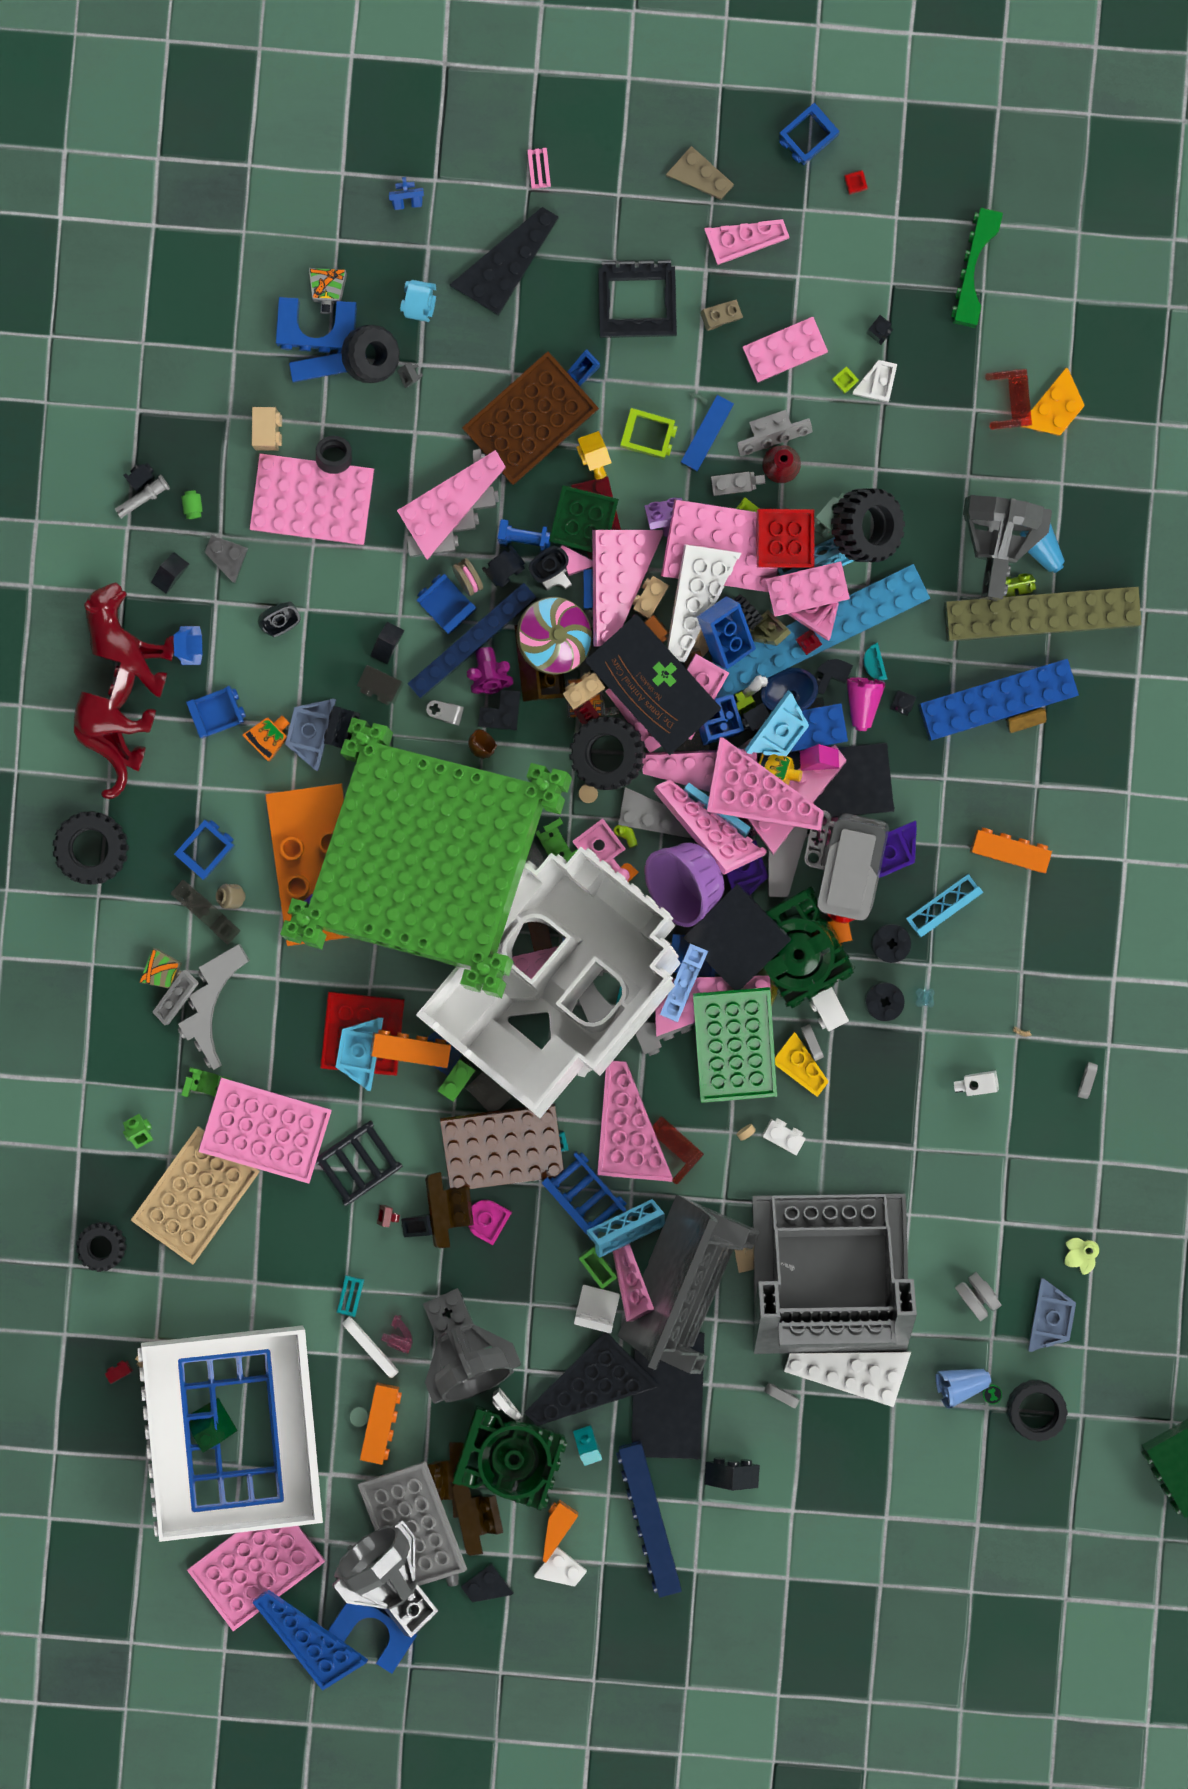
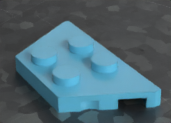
M789 690L745 748L748 754L755 752L763 753V755L776 754L778 756H787L809 727L806 718Z
M377 1018L344 1028L341 1033L336 1068L359 1083L367 1091H371L377 1059V1057L370 1056L373 1032L378 1033L379 1030H382L384 1018Z

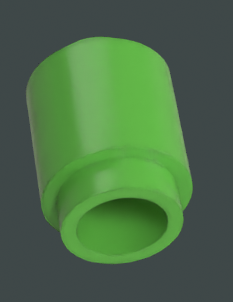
M196 490L184 492L185 495L181 496L186 519L201 518L203 510L200 494H196Z

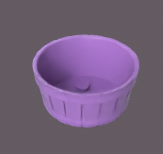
M682 843L678 846L662 848L651 853L646 860L645 880L650 896L659 906L658 908L663 907L674 918L672 920L673 923L679 926L691 927L695 925L723 897L724 880L721 870L712 855L698 844Z

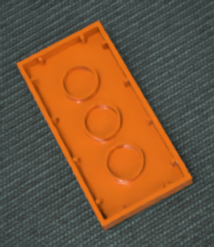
M342 783L266 794L283 922L291 920L292 916L287 912L292 898L305 901L314 892L345 798ZM323 930L327 935L325 941L349 938ZM286 940L287 946L300 945L299 943Z

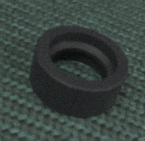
M328 436L318 442L316 446V463L321 470L329 474H338L349 468L352 462V448L348 441L339 436ZM329 448H338L345 452V457L340 461L330 462L322 457V453Z

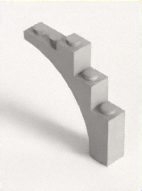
M480 449L473 450L474 464L485 457V454H481ZM493 486L483 493L481 498L472 506L470 511L432 555L456 552L455 547L459 546L458 536L454 535L453 532L475 530L476 524H479L478 513H474V510L496 507V502H499L498 491H494ZM408 536L410 558L424 556L413 536Z
M241 944L199 967L200 972L198 974L203 982L207 981L208 985L192 993L189 996L190 1000H188L193 1011L197 1010L198 1013L178 1024L180 1027L178 1032L183 1039L186 1038L188 1041L195 1037V1046L199 1052L203 1051L206 1056L203 1058L208 1068L212 1067L213 1070L222 1066L215 1050L212 1035L214 1007L228 979L239 968L250 961Z
M593 982L579 998L589 1023L601 1021L614 1008L600 994ZM645 1022L635 1034L644 1055L648 1053L651 1056L660 1052L659 1048L662 1047L660 1039L663 1038V1041L674 1038L673 1034L681 1031V1034L692 1030L691 1026L694 1023L656 1037V1023Z

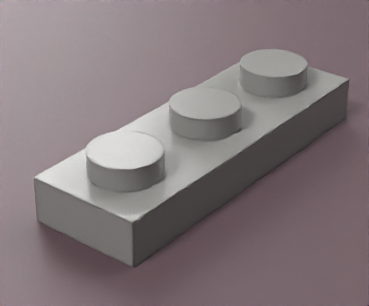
M183 970L153 1010V1014L164 1025L170 1024L199 984L198 981L187 970Z

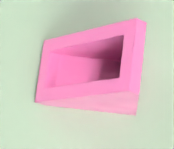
M563 545L561 546L569 558V563L566 567L568 576L593 568L592 560Z

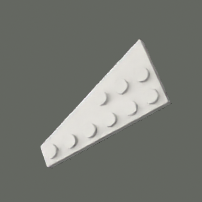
M684 544L667 648L679 661H686L701 630L697 616L717 602L728 576L731 575L733 567L742 553Z
M911 1351L789 1353L784 1372L894 1407Z

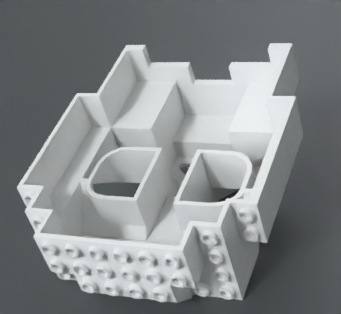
M580 847L568 862L559 854L555 856L551 853L538 869L531 861L525 863L497 953L509 956L513 960L512 949L523 924L527 922L546 924L565 938L532 979L519 970L513 962L510 975H503L502 978L506 983V987L501 999L487 995L482 988L480 993L465 989L460 984L465 968L456 966L416 1014L417 1017L539 1118L544 1115L584 1065L601 1076L674 988L675 985L672 982L673 978L671 975L681 964L677 959L679 955L676 954L670 943L665 940L666 936L675 927V924L672 922L674 918L663 907L659 909L656 902L648 895L644 897L641 890L633 883L629 885L626 878L618 871L615 873L604 860L600 862L597 855L589 848L585 850ZM605 970L620 982L622 996L604 1019L595 1023L585 1022L574 1015L572 1011L580 996L599 973ZM549 1013L551 1039L541 1050L508 1022V1018L511 1016Z

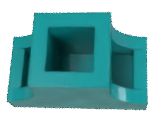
M591 1425L573 1431L578 1452L584 1466L603 1460Z

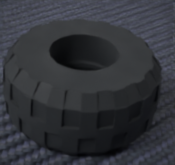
M364 325L357 327L348 334L343 342L341 349L342 363L347 373L357 381L363 383L384 381L396 371L399 363L400 350L397 340L389 330L381 326ZM368 344H371L376 352V358L372 365L365 356Z

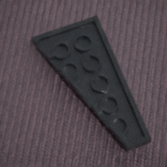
M541 207L454 280L450 286L499 316L559 217Z

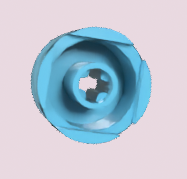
M417 280L406 281L404 287L406 296L400 306V310L404 312L405 318L425 322L430 321L428 316L432 317L436 302V296L433 295V290H436V284Z

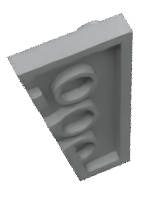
M625 787L618 825L692 838L666 805Z

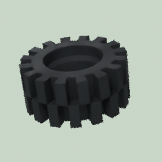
M741 594L734 599L740 603L750 629H753L763 620V617L754 606Z

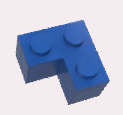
M733 694L715 699L722 709L714 715L715 719L707 721L699 728L703 745L717 742L720 737L728 739L739 736L744 731Z

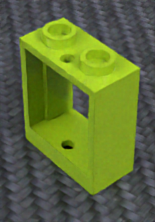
M631 408L620 447L665 460L666 455L670 456L672 445L669 442L671 437L675 438L678 426H674L675 420ZM637 416L669 425L662 452L630 443Z

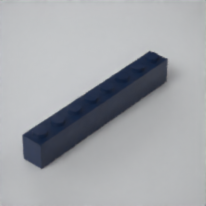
M523 583L407 684L422 699L536 601L537 597Z
M640 1440L619 1446V1452L616 1455L619 1464L623 1463L624 1471H621L623 1481L628 1482L629 1489L626 1490L629 1501L633 1500L634 1507L631 1509L634 1519L638 1518L640 1525L636 1526L639 1538L643 1537L645 1543L642 1545L644 1556L648 1555L650 1563H647L649 1575L653 1574L655 1581H652L654 1593L658 1592L660 1598L682 1592L642 1442Z

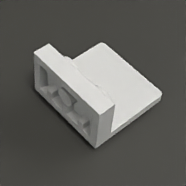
M583 1285L574 1324L611 1333L620 1294Z

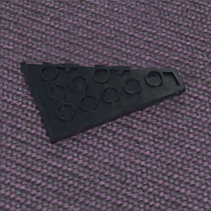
M604 1332L524 1413L537 1426L656 1388L659 1384L609 1333Z

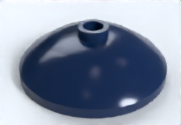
M787 668L768 678V684L762 687L761 699L765 707L772 712L789 690L801 711H804L815 701L818 695V684L815 677L809 671L801 668Z

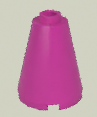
M860 677L847 679L852 726L856 727L855 730L867 731V728H871L885 688L884 681L877 679L872 681L868 680V678Z

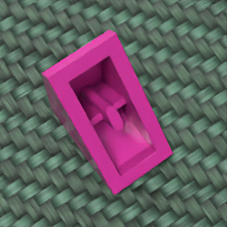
M818 744L800 751L801 771L839 769L838 749Z

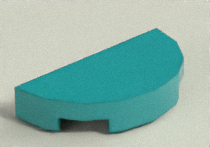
M878 643L873 644L865 652L863 658L864 668L872 678L887 680Z

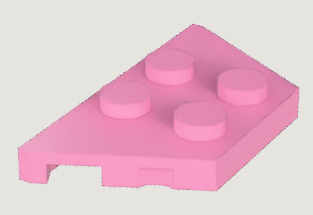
M839 603L827 604L787 615L829 641Z

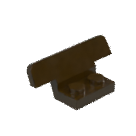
M441 1172L427 1175L425 1179L433 1245L436 1248L450 1247L449 1228L474 1225L469 1187L443 1190Z
M449 1442L450 1460L434 1461L427 1464L441 1501L452 1500L453 1518H458V1512L453 1494L454 1483L452 1478L464 1445L462 1442Z
M454 1484L453 1494L466 1553L470 1556L483 1554L480 1536L487 1533L495 1535L504 1533L496 1495L481 1494L471 1497L469 1487Z

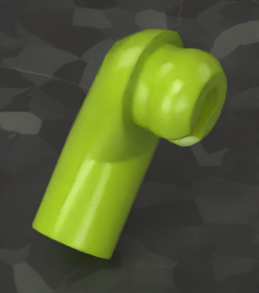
M622 825L614 827V834L626 839L629 848L638 846L633 829Z

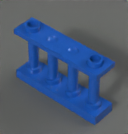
M500 520L497 538L499 546L507 547L508 543L518 542L540 546L541 552L550 547V532L547 531V527L543 526L542 533L515 529L509 525L508 520Z
M576 1151L573 1153L576 1157L573 1163L557 1177H552L551 1179L546 1177L541 1183L587 1234V1230L603 1223L619 1208L623 1212L627 1211L625 1207L627 1203L620 1195L616 1197L587 1164L588 1158L582 1152L578 1154ZM583 1165L589 1174L569 1192L562 1193L558 1189L560 1187L559 1184ZM595 1179L602 1188L581 1207L575 1208L571 1204L572 1198ZM608 1194L614 1203L593 1222H587L584 1219L585 1212Z

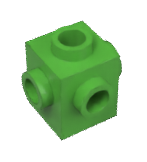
M140 1114L123 1122L125 1128L123 1134L127 1141H131L136 1149L153 1140L150 1132L152 1126L148 1119L144 1120Z

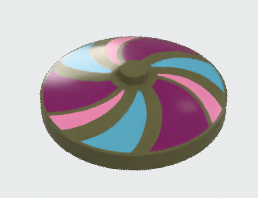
M548 597L536 601L523 612L518 622L516 636L519 650L526 662L542 673L557 675L572 671L586 659L590 651L592 630L589 620L580 607L567 599Z

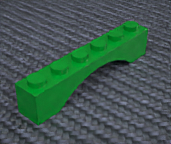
M980 208L979 212L974 214L972 224L976 225L974 231L970 232L968 239L971 247L970 250H966L964 261L967 264L965 269L962 268L959 279L963 280L962 286L957 288L955 298L958 299L957 306H953L951 317L954 318L953 323L972 328H976L982 306L977 298L974 286L975 265L983 247L998 234L1003 216L1002 212Z

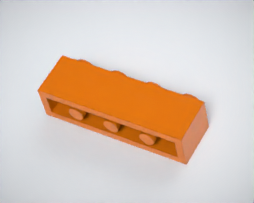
M983 827L981 831L976 830L971 853L1040 873H1046L1052 851L1048 850L1049 846L1037 843V846L1029 845L1030 841L1021 838L1015 841L1011 839V835L1000 833V836L992 834L993 830Z
M379 1030L378 1033L373 1032L370 1056L448 1068L451 1045L446 1044L447 1041L436 1038L435 1042L428 1041V1037L416 1036V1039L409 1038V1034L398 1033L397 1036L390 1035V1031Z
M377 1382L360 1460L380 1465L383 1464L384 1460H388L390 1449H387L388 1441L392 1442L394 1430L390 1429L392 1422L396 1423L398 1414L395 1411V1406L400 1404L402 1393L399 1392V1387Z

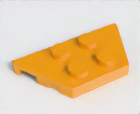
M1065 368L1019 425L1021 428H1029L1060 436L1085 405L1068 368Z

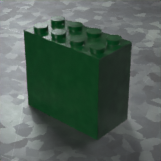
M1188 1419L1141 1445L1143 1448L1141 1453L1149 1465L1152 1464L1153 1466L1150 1468L1153 1475L1159 1482L1162 1481L1163 1483L1160 1485L1162 1491L1168 1498L1172 1499L1169 1502L1177 1515L1181 1514L1184 1518L1188 1517Z

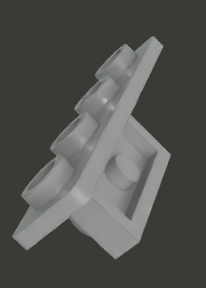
M786 410L751 421L749 424L754 437L737 442L740 456H744L788 442L800 436H806L813 432L811 421L808 418L791 424Z

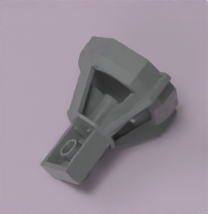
M970 495L965 498L963 515L968 524L975 558L986 560L981 599L1001 600L1003 596L1007 595L1008 585L1005 584L1006 577H1009L1011 565L1008 564L1016 563L1049 533L1052 511L1044 509L1042 506L1013 498ZM974 524L988 527V531L975 529ZM1012 531H1027L1028 534L1026 537L1012 535Z
M458 1288L423 1303L437 1337V1345L425 1380V1385L434 1404L443 1400L447 1403L476 1396L498 1386L514 1373L513 1369L521 1366L513 1343L474 1325ZM446 1312H453L450 1314L451 1318L445 1316Z
M399 1520L393 1527L386 1525L362 1537L354 1546L349 1545L346 1548L348 1552L340 1559L334 1575L337 1580L332 1585L345 1603L384 1608L402 1633L410 1638L438 1612L417 1584L415 1578V1536L403 1521ZM384 1554V1555H383L381 1558H379L375 1563L373 1562V1560H375L377 1557H379L380 1555Z

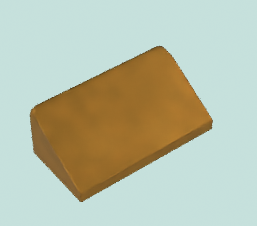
M1043 707L1008 718L1006 722L1009 732L1014 733L1045 723L1047 720L1046 710Z

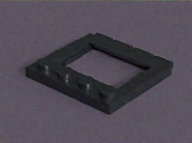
M654 260L639 261V267H635V261H619L620 268H616V261H602V268H599L600 338L677 336L675 266L671 267V260H658V267H654ZM666 280L665 307L667 318L609 319V281Z

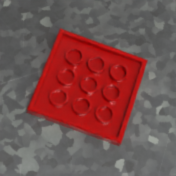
M328 992L321 1068L339 1070L336 1068L341 1033L344 1028L377 1018H384L382 1030L390 1031V1035L394 1036L402 1033L405 999ZM377 1057L374 1074L397 1076L399 1061Z

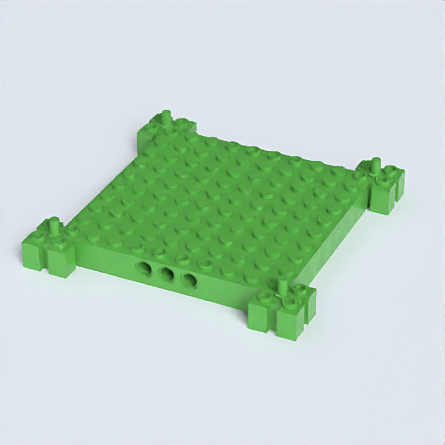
M352 718L347 731L351 735V740H344L340 754L346 760L356 762L331 841L310 904L292 898L287 912L292 917L290 921H284L280 935L288 941L299 944L303 941L307 946L322 950L327 936L323 932L325 930L465 968L460 982L465 989L480 993L482 988L487 995L502 999L506 983L502 978L503 975H510L514 961L509 956L498 954L497 950L542 810L544 808L548 812L561 815L565 802L561 793H568L572 777L568 772L554 768L550 774L546 766L531 763L526 776L530 782L390 747L393 732L388 726L373 723L371 727L367 721Z

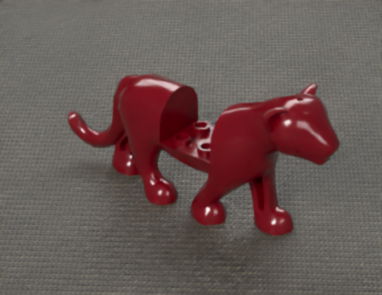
M116 582L97 589L84 603L92 654L121 663L120 666L115 668L113 676L116 678L115 685L111 684L108 692L111 698L107 699L81 691L74 712V734L77 740L86 748L105 757L116 771L117 779L114 786L103 790L101 793L102 797L106 799H114L120 795L128 782L126 766L139 771L146 751V747L137 746L131 752L125 743L122 733L128 735L138 732L149 733L156 714L155 709H147L142 714L141 719L132 721L125 717L119 709L126 702L132 691L135 676L142 681L152 694L160 698L167 673L158 672L153 675L145 659L162 658L172 661L174 656V636L168 637L164 645L148 644L140 641L121 627L118 619V609L127 593Z

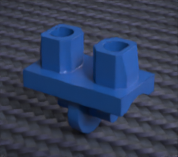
M402 177L403 183L395 184L396 189L404 190L389 192V201L392 200L394 210L404 209L403 199L411 198L412 207H422L423 188L408 189L415 187L414 181L407 182L406 177Z

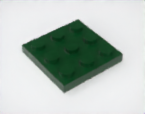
M563 485L549 542L593 553L592 530L612 529L619 499Z

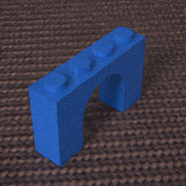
M279 297L276 344L280 346V349L292 350V347H298L300 351H311L312 348L319 349V352L330 353V350H338V353H341L345 338L352 330L356 329V302L337 301L335 324L331 332L321 338H311L306 336L299 328V299Z
M345 1603L328 1631L344 1642L353 1627L360 1620L376 1618L382 1621L388 1628L390 1638L378 1657L376 1664L392 1674L415 1640L418 1632L411 1638L405 1636L384 1608Z

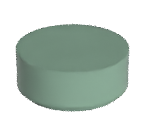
M364 1407L354 1408L350 1413L351 1423L357 1427L367 1424L369 1412Z

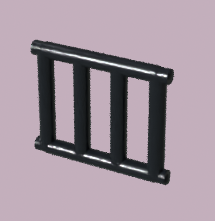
M371 1120L319 1155L315 1163L321 1166L342 1196L344 1206L354 1202L403 1167L399 1161L397 1162L378 1136ZM366 1132L391 1166L382 1173L357 1139ZM350 1143L375 1177L366 1184L342 1151ZM334 1154H336L359 1187L352 1194L347 1192L326 1161Z

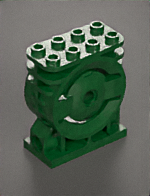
M812 886L766 911L772 919H776L778 925L785 932L792 930H804L809 933L816 930L820 931L815 936L804 932L789 934L792 940L777 953V957L772 958L764 966L766 973L774 981V986L779 989L780 997L784 998L786 1007L790 1006L792 1009L800 1005L805 1000V997L809 1000L818 995L822 988L827 990L833 987L838 982V979L844 981L851 977L854 973L853 970L856 968L850 962V957L848 954L846 955L843 949L844 946L840 944L832 926L819 917L820 909L818 908V901L814 896L815 892ZM795 906L799 914L787 917L785 911ZM830 948V952L823 955L822 965L814 975L808 978L796 979L784 974L785 971L794 976H804L811 973L821 960V952ZM796 949H800L803 951V958H798L796 956Z
M476 1405L452 1478L453 1483L472 1489L484 1485L495 1495L541 1511L542 1507H547L549 1500L547 1492L548 1489L552 1490L555 1479L553 1474L554 1471H558L560 1468L561 1458L559 1456L561 1452H565L567 1440L563 1434L524 1422L510 1421L503 1423L499 1413ZM478 1428L488 1431L480 1445L474 1443ZM510 1430H514L512 1437L501 1440L493 1451L492 1463L499 1475L495 1485L493 1484L495 1474L492 1472L489 1464L490 1450L499 1438L508 1435ZM532 1434L534 1435L532 1442L534 1443L538 1451L537 1468L528 1479L519 1482L516 1490H513L515 1481L527 1477L534 1468L535 1453L532 1446L528 1442L530 1435ZM474 1451L478 1452V1469L467 1466L470 1454ZM512 1454L519 1456V1461L515 1464L508 1461L509 1456Z

